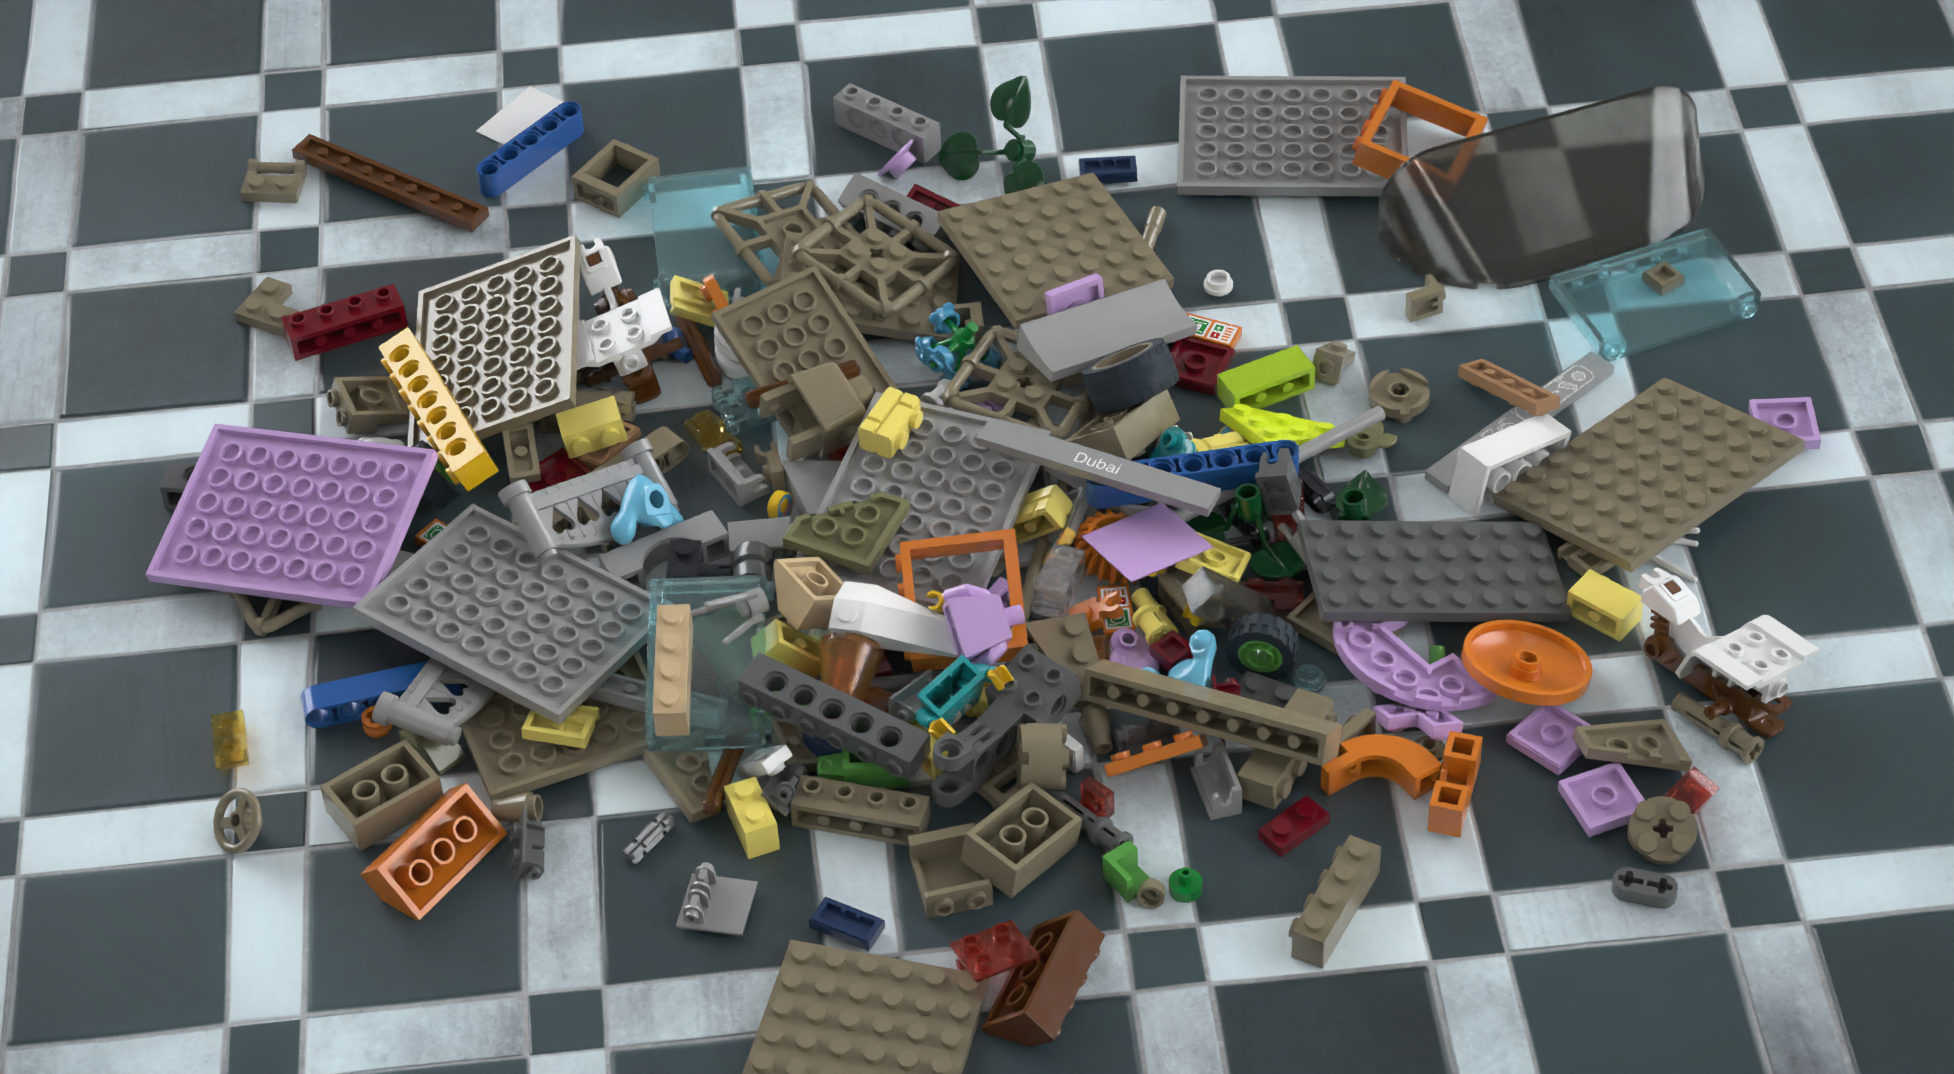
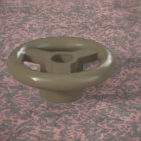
M234 788L228 791L220 799L215 809L213 818L215 839L224 851L231 854H239L249 849L262 828L261 807L258 799L250 790ZM240 798L236 810L231 813L230 817L224 818L228 805L234 799ZM231 828L236 831L240 843H230L225 837L223 829Z

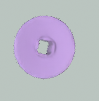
M913 138L879 171L878 176L889 171L898 179L914 163L917 158L909 152L914 142Z

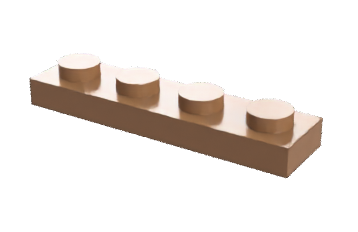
M1484 359L1459 365L1458 377L1470 382L1472 386L1488 391L1492 396L1508 401L1510 405L1518 406L1528 411L1530 415L1543 416L1548 411L1560 408V396Z

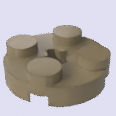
M1399 368V373L1389 374L1390 369L1378 373L1370 383V408L1381 406L1386 417L1394 418L1399 423H1407L1412 420V417L1421 414L1428 407L1430 390L1428 382L1423 375L1406 368ZM1401 392L1405 393V395H1396Z
M1666 796L1652 797L1640 802L1631 815L1627 828L1628 839L1633 849L1644 856L1643 859L1657 865H1669L1681 860L1691 850L1697 837V823L1690 807L1684 801H1678ZM1659 823H1664L1666 827H1670L1672 832H1668L1666 838H1660V833L1654 832L1653 827H1658Z

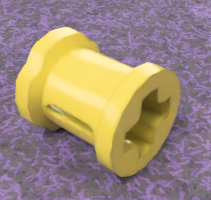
M1146 604L1140 607L1132 617L1134 625L1141 628L1145 633V638L1149 645L1172 631L1169 623L1163 622L1159 616V609L1155 604Z

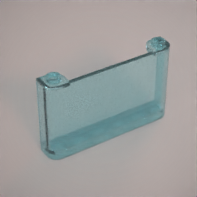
M750 166L648 177V183L643 184L645 201L650 200L659 275V278L653 279L654 289L660 288L665 307L672 306L670 304V281L674 275L704 284L702 279L713 274L720 289L728 292V300L733 299L735 288H742L741 296L743 297L767 288L744 259H739L735 254L733 245L711 219L714 207L754 196ZM756 207L741 211L757 216ZM729 223L743 241L760 237L754 229ZM762 250L753 252L764 265Z
M1708 227L1552 275L1549 282L1551 294L1597 355L1608 362L1750 318L1757 312L1761 298L1759 289ZM1666 261L1683 274L1685 279L1683 285L1661 296L1642 281V273Z
M766 575L650 579L645 718L648 751L766 748L767 734H773L772 715H766V711L746 705L739 698L738 686L739 678L758 652L765 655L766 612L762 613L764 621L754 624L726 646L722 645V641L750 619L748 616H741L737 605L692 617L693 649L689 735L656 736L652 714L657 605L690 604L691 610L704 607V603L707 601L745 593L757 587L762 588L768 601L773 600V581H767Z

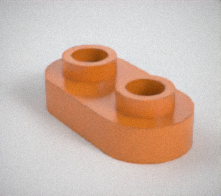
M713 274L703 278L702 281L705 285L701 286L700 289L707 302L714 301L717 307L712 312L728 306L729 304Z

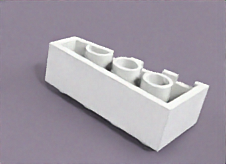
M1545 414L1528 418L1492 435L1464 445L1457 455L1458 460L1448 498L1475 517L1482 512L1481 506L1488 501L1494 504V493L1497 494L1511 481H1516L1517 477L1533 466H1538L1542 460L1558 449L1568 446L1572 431L1550 415Z

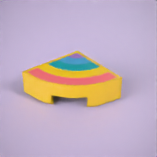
M1066 527L1051 542L1042 564L1050 569L1054 568L1061 560L1060 556L1066 546H1071L1076 532Z

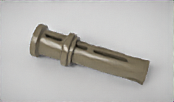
M1684 692L1679 693L1673 699L1671 709L1674 712L1681 714L1717 738L1720 747L1725 750L1731 749L1741 756V760L1744 763H1753L1761 754L1765 744L1764 740L1759 736L1753 737L1742 729V725L1738 722L1729 723L1719 716L1709 720V717L1706 718L1704 715L1705 706Z

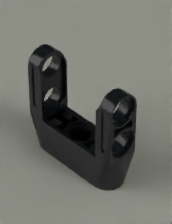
M1304 462L1299 463L1298 478L1301 484V499L1317 513L1324 514L1335 508L1336 499L1329 486ZM1235 497L1218 505L1219 510L1226 519H1228L1230 514V505L1236 504ZM1236 514L1232 525L1243 536L1250 535L1252 540H1249V542L1254 547L1261 546L1262 543L1256 522L1243 521ZM1260 514L1265 536L1268 542L1270 541V533L1267 525L1265 524V518Z

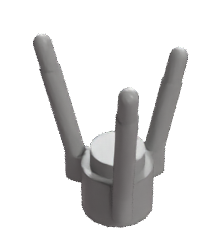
M757 587L745 593L707 601L704 603V607L691 610V615L694 617L737 605L741 616H748L750 619L722 641V645L726 646L754 624L764 621L762 613L769 611V603L762 588Z

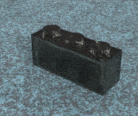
M1204 566L1181 586L1193 615L1229 632L1235 620L1242 618L1246 614L1266 613L1277 618L1269 597Z

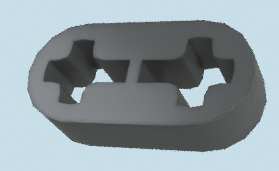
M1632 867L1620 868L1613 875L1612 893L1619 900L1665 909L1671 907L1677 899L1678 884L1669 875ZM1625 882L1632 883L1630 887L1624 886ZM1659 889L1666 890L1664 894L1658 893Z

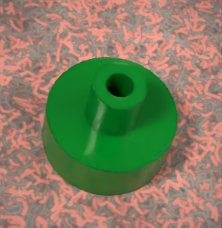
M1183 867L1175 870L1170 875L1169 894L1174 900L1190 903L1201 896L1203 880L1196 870Z

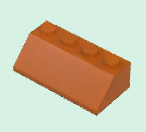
M464 783L448 789L360 875L382 901L418 921L508 833L469 785Z

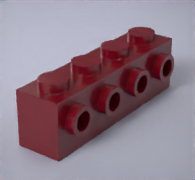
M394 284L281 317L285 339L295 361L408 327L405 307Z

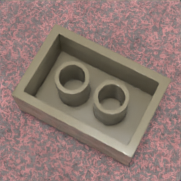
M406 739L320 786L326 812L359 851L366 849L417 820L443 795L440 777Z
M1031 782L965 833L961 861L985 879H990L994 886L1012 898L1077 846L1082 818Z

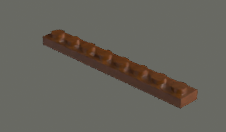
M308 134L292 149L294 159L306 160L307 164L467 231L473 232L489 217L488 207L314 135Z

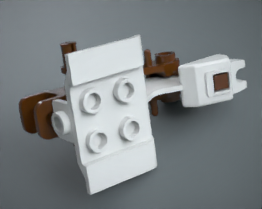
M598 237L594 239L595 245L591 249H585L583 244L580 245V273L584 284L591 296L601 292L602 297L598 298V302L594 303L598 316L587 321H578L577 370L583 367L601 366V370L585 376L590 388L604 381L609 383L612 381L611 378L621 375L624 385L629 388V391L635 392L634 401H636V404H643L657 398L661 394V388L652 361L660 357L666 359L668 358L667 354L684 347L679 336L665 343H662V341L655 343L662 334L673 330L660 288L658 287L638 296V299L632 287L629 289L625 287L619 289L618 285L622 283V279L614 254L608 246H604L602 240Z
M1658 567L1653 569L1651 577L1646 573L1642 574L1638 584L1643 590L1641 602L1651 608V613L1655 614L1650 617V620L1654 621L1650 624V627L1654 629V634L1646 639L1643 646L1646 656L1656 660L1675 673L1680 679L1682 678L1714 700V704L1704 709V715L1706 718L1709 717V720H1713L1719 715L1726 716L1732 712L1741 718L1746 726L1763 737L1770 738L1782 732L1785 723L1775 715H1779L1791 708L1792 701L1784 695L1790 686V681H1788L1790 674L1802 667L1811 656L1817 654L1819 648L1768 615H1762L1725 636H1709L1702 631L1699 624L1694 620V617L1701 614L1698 598L1677 575L1672 576ZM1771 701L1777 702L1778 705L1772 704Z

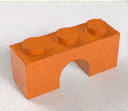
M1449 731L1443 753L1440 780L1435 782L1429 804L1427 831L1461 838L1481 763L1483 737Z

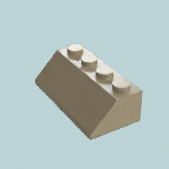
M1167 389L1150 399L1130 407L1099 414L1066 441L1132 461L1133 458L1146 452L1145 448L1156 444L1161 433L1173 426L1180 418Z

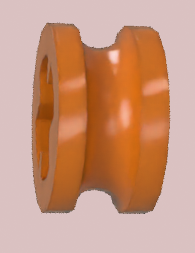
M371 706L362 713L363 729L368 736L380 738L391 731L392 724L383 726L375 722L371 723L373 722L372 715L375 706Z

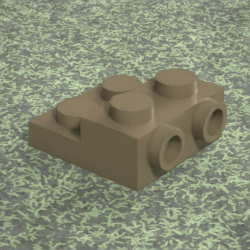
M389 376L334 377L332 388L327 392V404L329 407H335L337 425L344 426L347 434L376 433L378 424L407 423L409 412Z

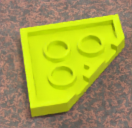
M1235 404L1233 408H1221L1219 418L1221 422L1232 430L1237 431L1251 444L1291 440L1300 446L1335 428L1331 423L1297 418L1286 413L1260 410L1244 404ZM1345 440L1330 448L1344 447Z

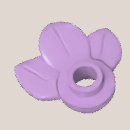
M1121 628L1113 633L1110 640L1113 652L1109 657V661L1138 669H1143L1146 666L1159 669V662L1149 655L1150 645L1147 643L1146 635H1139L1136 631L1129 628Z

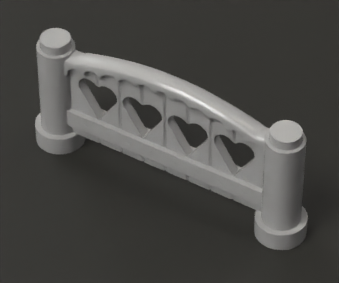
M647 438L640 439L625 447L621 451L624 461L535 492H532L527 481L523 479L506 486L498 493L503 506H509L536 559H540L541 563H546L557 557V549L585 548L613 541L611 524L618 513L613 512L611 516L603 514L601 510L602 493L621 507L626 485L637 474L646 476L652 482L662 485L668 494L670 503L680 512L678 508L679 503L651 454L654 449ZM579 502L595 513L597 521L589 520L587 525L579 523L577 520V503ZM553 510L572 524L573 529H564L561 534L556 533L552 528ZM639 523L636 524V529L641 526Z
M430 658L400 699L397 695L387 691L380 695L373 711L372 721L383 726L392 724L445 746L449 744L455 746L462 730L458 726L469 720L483 708L496 691ZM443 684H466L468 688L463 689V695L455 696ZM429 702H451L455 706L449 708V714L443 715L439 714Z

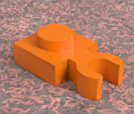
M1117 592L1107 594L1102 601H1099L1094 596L1069 607L1068 615L1085 613L1090 631L1093 632L1105 627V619H1116L1124 615V610L1119 605L1122 602V598Z

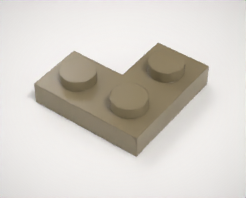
M266 277L234 312L236 321L285 337L281 317L299 312V310L283 305L293 293L291 284Z

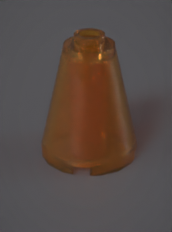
M836 632L824 635L819 644L821 682L858 700L864 701L883 660L884 649L878 650L879 643L877 641L855 633L846 632L845 638H835Z

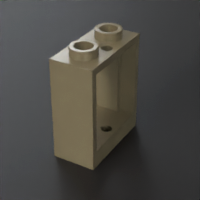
M616 139L608 143L571 176L575 199L618 218L661 181L659 158ZM617 164L634 171L618 188L600 180Z

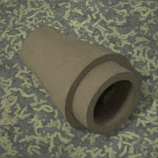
M1096 703L1085 706L1081 710L1079 722L1093 747V751L1096 754L1108 753L1113 748L1111 741V712L1106 709V706Z
M531 791L503 799H494L491 805V813L496 819L519 822L524 810L527 811V821L534 819L540 821L543 815L542 798L539 794L534 795Z

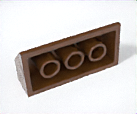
M1078 909L1034 925L981 1029L987 1034L1029 1047L1054 1041L1061 1033V1024L1066 1014L1071 1011L1075 1004L1074 998L1079 988L1087 980V972L1092 962L1100 954L1099 947L1105 935Z

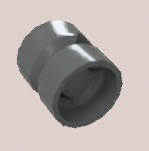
M758 541L744 542L736 547L733 555L734 569L732 571L731 583L732 591L735 595L745 593L757 587L762 588L766 597L770 595L773 585L774 552L771 547Z

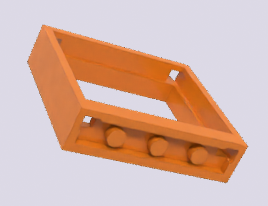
M1394 79L1389 89L1383 88L1377 102L1378 104L1375 103L1371 110L1370 120L1366 119L1360 132L1361 136L1357 135L1352 150H1355L1356 153L1352 164L1448 204L1482 137L1488 118ZM1391 106L1466 137L1448 173L1372 142Z
M1015 529L900 542L901 554H895L897 574H903V583L897 584L898 595L916 603L912 560L1004 549L1010 607L1020 604L1024 612ZM1026 621L1025 623L1012 626L1014 639L1007 643L1006 652L996 663L1011 661L1025 645H1028ZM904 651L905 661L911 660L913 672L929 669H946L957 659L956 657Z

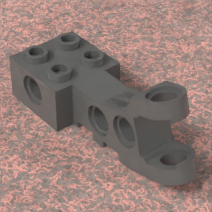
M1025 645L1006 666L1014 681L1004 684L1005 688L1000 691L991 682L985 689L989 705L986 711L974 723L956 736L947 732L934 743L933 763L944 772L932 782V800L941 807L950 808L961 804L991 777L990 772L1000 761L1004 762L1012 753L1011 749L1016 744L1019 723H1059L1082 697L1077 674L1030 646ZM948 751V757L943 756L941 753ZM949 786L955 788L956 791L944 793L939 789Z

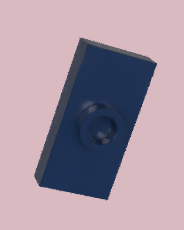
M1136 156L1080 158L1079 175L1094 173L1102 184L1138 182Z
M825 896L810 917L809 928L870 951L885 929V920Z

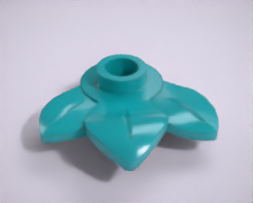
M1172 426L1163 432L1159 445L1151 453L1149 459L1196 452V446L1193 441L1188 440L1182 429Z

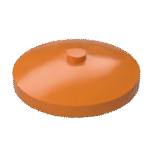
M1495 620L1474 627L1467 634L1461 653L1465 669L1480 685L1499 696L1530 705L1555 706L1577 700L1587 691L1593 672L1588 655L1573 640L1551 628L1520 620Z

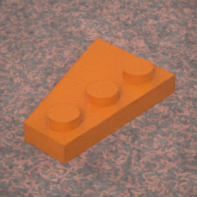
M1190 730L1174 735L1175 742L1162 746L1161 740L1143 745V752L1133 756L1130 755L1129 750L1111 755L1112 762L1104 765L1107 776L1118 775L1208 746L1206 734L1202 733L1194 736L1193 731Z

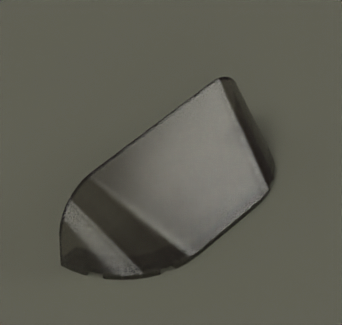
M1655 86L1426 149L1403 163L1384 186L1379 200L1377 242L1395 261L1403 260L1412 265V271L1422 277L1432 274L1439 283L1467 289H1477L1478 283L1496 284L1499 290L1539 283L1653 250L1669 242L1671 234L1678 229L1685 230L1694 221L1703 203L1705 173L1696 105L1691 96L1680 88Z

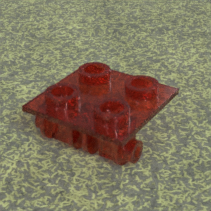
M1012 920L996 924L991 928L949 943V946L958 957L955 960L958 970L968 971L976 983L1040 959L1037 952Z

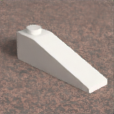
M845 581L834 598L828 627L834 643L958 658L946 618L942 614L873 584Z

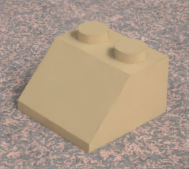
M820 557L776 559L773 565L778 610L787 619V623L797 631L828 628L834 598L844 582Z

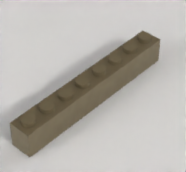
M1105 659L1085 669L1082 700L1320 766L1325 765L1338 756L1342 724Z

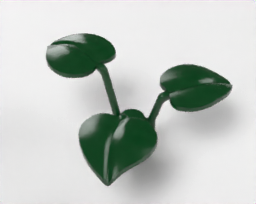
M1022 75L996 87L990 100L993 116L997 120L1004 121L1003 127L1016 139L1009 140L1004 149L977 150V138L973 134L958 132L951 135L943 143L939 153L940 165L949 176L956 180H969L979 169V155H1006L1008 160L1016 163L1012 166L1014 172L1009 173L1004 179L1005 194L1046 184L1043 169L1038 163L1031 161L1036 154L1035 144L1031 140L1025 139V135H1020L1013 129L1023 127L1028 121L1031 111L1030 86L1027 77Z
M1367 470L1362 471L1350 480L1336 496V509L1339 512L1337 514L1338 520L1371 521V516L1380 513L1386 508L1388 504L1387 493L1371 477ZM1303 561L1301 572H1308L1307 565Z
M1247 483L1236 488V504L1230 505V514L1226 523L1224 518L1215 512H1211L1208 517L1199 515L1185 522L1196 532L1225 542L1224 532L1230 530L1235 515L1238 514L1243 521L1256 522L1262 547L1264 548V550L1256 552L1251 558V568L1257 576L1271 580L1291 578L1293 575H1298L1303 569V560L1289 542L1281 541L1271 547L1268 545L1260 514L1265 518V522L1270 520L1278 525L1283 522L1287 524L1295 520L1292 514L1268 516L1257 485ZM1300 497L1299 510L1303 513V501Z

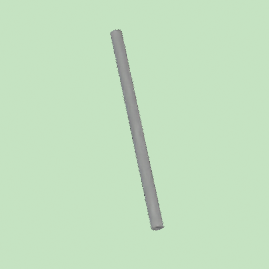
M1376 406L1300 445L1299 463L1384 420L1386 415L1383 408ZM1236 489L1221 491V496L1214 507L1234 498ZM1181 508L1173 511L1184 522L1200 515Z

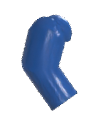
M672 326L673 330L662 335L663 343L678 336L679 338L683 336L682 330ZM684 347L667 355L687 364L693 357V351Z

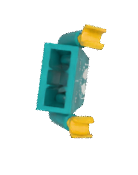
M962 654L917 694L922 708L917 711L916 720L936 740L947 732L954 734L955 730L951 726L978 703L984 682H992L996 689L1000 691L1005 688L1004 684L1012 682L1014 679L1005 665L995 668L985 664L971 663Z

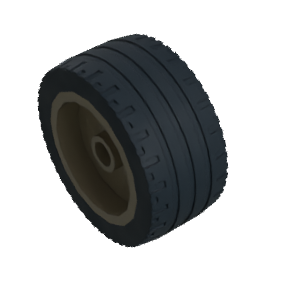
M1163 338L1145 340L1115 351L1091 363L1081 372L1089 398L1096 411L1100 414L1121 410L1150 399L1169 389L1179 381L1178 370L1175 367L1176 364Z

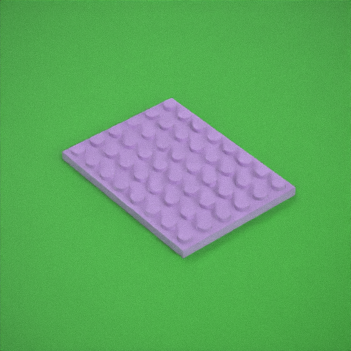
M215 423L145 575L150 582L352 609L353 606L389 576L439 456L435 449Z

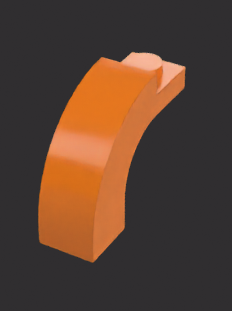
M1385 734L1363 735L1340 743V756L1321 766V789L1330 796L1357 780L1367 777H1381L1397 783L1413 800H1416L1434 789L1436 780H1440L1442 763L1427 749L1411 740Z

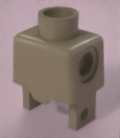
M828 362L791 374L788 378V384L761 394L759 413L763 419L787 409L792 413L795 419L792 431L795 435L788 438L786 452L790 462L815 452L822 458L851 444L874 396V391L865 376L859 375L847 380L836 363Z

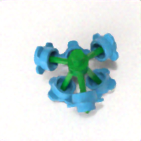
M951 302L945 303L943 307L933 312L929 316V322L934 324V331L937 334L953 332L954 335L941 342H938L933 336H926L923 339L920 336L915 338L917 358L924 365H928L932 371L936 373L943 372V376H940L939 380L943 378L952 380L961 367L962 359L966 355H970L976 346L974 344V335L978 331L977 324L969 322L965 328H958L960 315L955 313V306ZM990 347L979 363L998 369L1001 365L1002 357L999 352ZM968 377L960 390L967 388L968 383H971L972 379Z

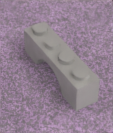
M710 510L599 555L600 568L646 590V579L651 570L657 565L668 561L670 540H702L704 562L709 564L730 555L728 532L715 513Z

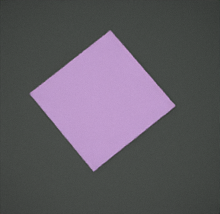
M1164 503L1157 504L1082 536L1088 544L1130 582H1134L1213 548L1210 543Z

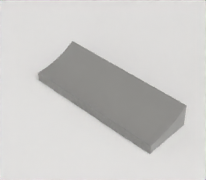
M1161 279L1020 324L1016 349L1053 382L1080 373L1084 368L1100 358L1145 340L1163 338L1165 343L1168 344L1195 335L1197 324L1179 305L1165 279Z

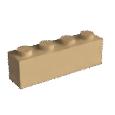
M690 604L657 605L652 713L656 736L689 735L693 621Z

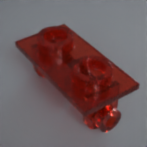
M1248 578L1245 582H1239V595H1241L1239 596V608H1246V611H1268V600H1274V611H1293L1303 602V581H1296L1294 578H1280L1277 582H1265L1262 578Z

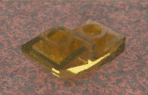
M709 409L698 412L692 418L683 422L687 432L706 454L707 449L711 447L714 449L727 442H733L736 448L728 451L725 456L734 452L739 454L744 452L742 442L726 431L724 420Z
M243 709L210 715L216 770L249 765L248 739Z

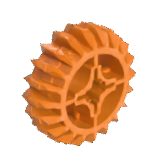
M1108 509L1105 515L1097 511L1093 517L1087 516L1084 523H1081L1078 528L1077 536L1074 539L1075 559L1079 560V568L1087 569L1088 576L1096 575L1098 583L1104 579L1108 580L1110 585H1113L1114 582L1126 584L1129 580L1088 544L1082 536L1129 517L1123 515L1122 510L1118 514H1114Z

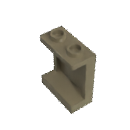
M974 823L908 836L909 858L927 919L993 905L991 880L985 879L961 861L965 833L974 827Z

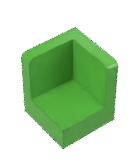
M1128 840L1102 856L1103 878L1127 903L1137 897L1139 886L1143 881L1150 878L1138 866V848Z

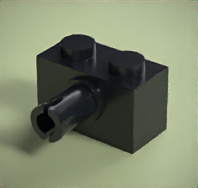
M670 540L665 580L667 602L673 605L690 604L691 610L700 608L702 589L705 583H732V563L705 564L702 540Z

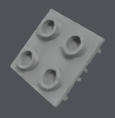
M708 862L702 863L701 866L696 868L695 873L691 875L676 928L743 936L758 881L716 876L712 864Z

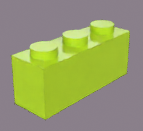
M1298 345L1217 374V396L1226 408H1233L1235 404H1244L1251 408L1261 409L1312 390L1315 387V366Z

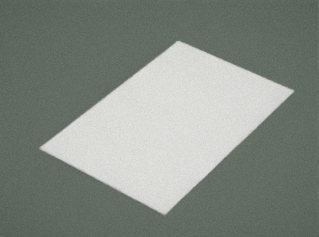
M529 86L476 130V132L504 145L559 104L563 103V101Z

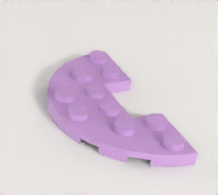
M1334 621L1333 623L1334 645L1342 662L1358 680L1377 694L1411 707L1434 711L1476 709L1496 701L1497 694L1475 681L1465 669L1462 660L1454 653L1429 665L1392 633L1407 625L1408 621Z

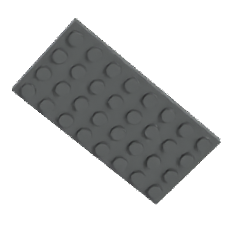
M1299 520L1297 532L1322 621L1489 622L1495 620H1520L1526 622H1569L1572 612L1570 606L1567 605V597L1545 531L1533 522Z

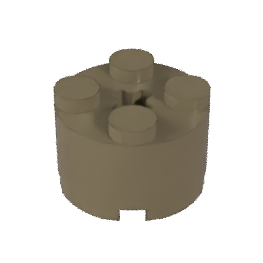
M1066 723L1018 724L1016 748H1018L1016 781L1019 789H1023L1031 782L1042 790L1066 789V771L1062 770V768L1069 767V749L1064 748L1062 745L1067 740Z

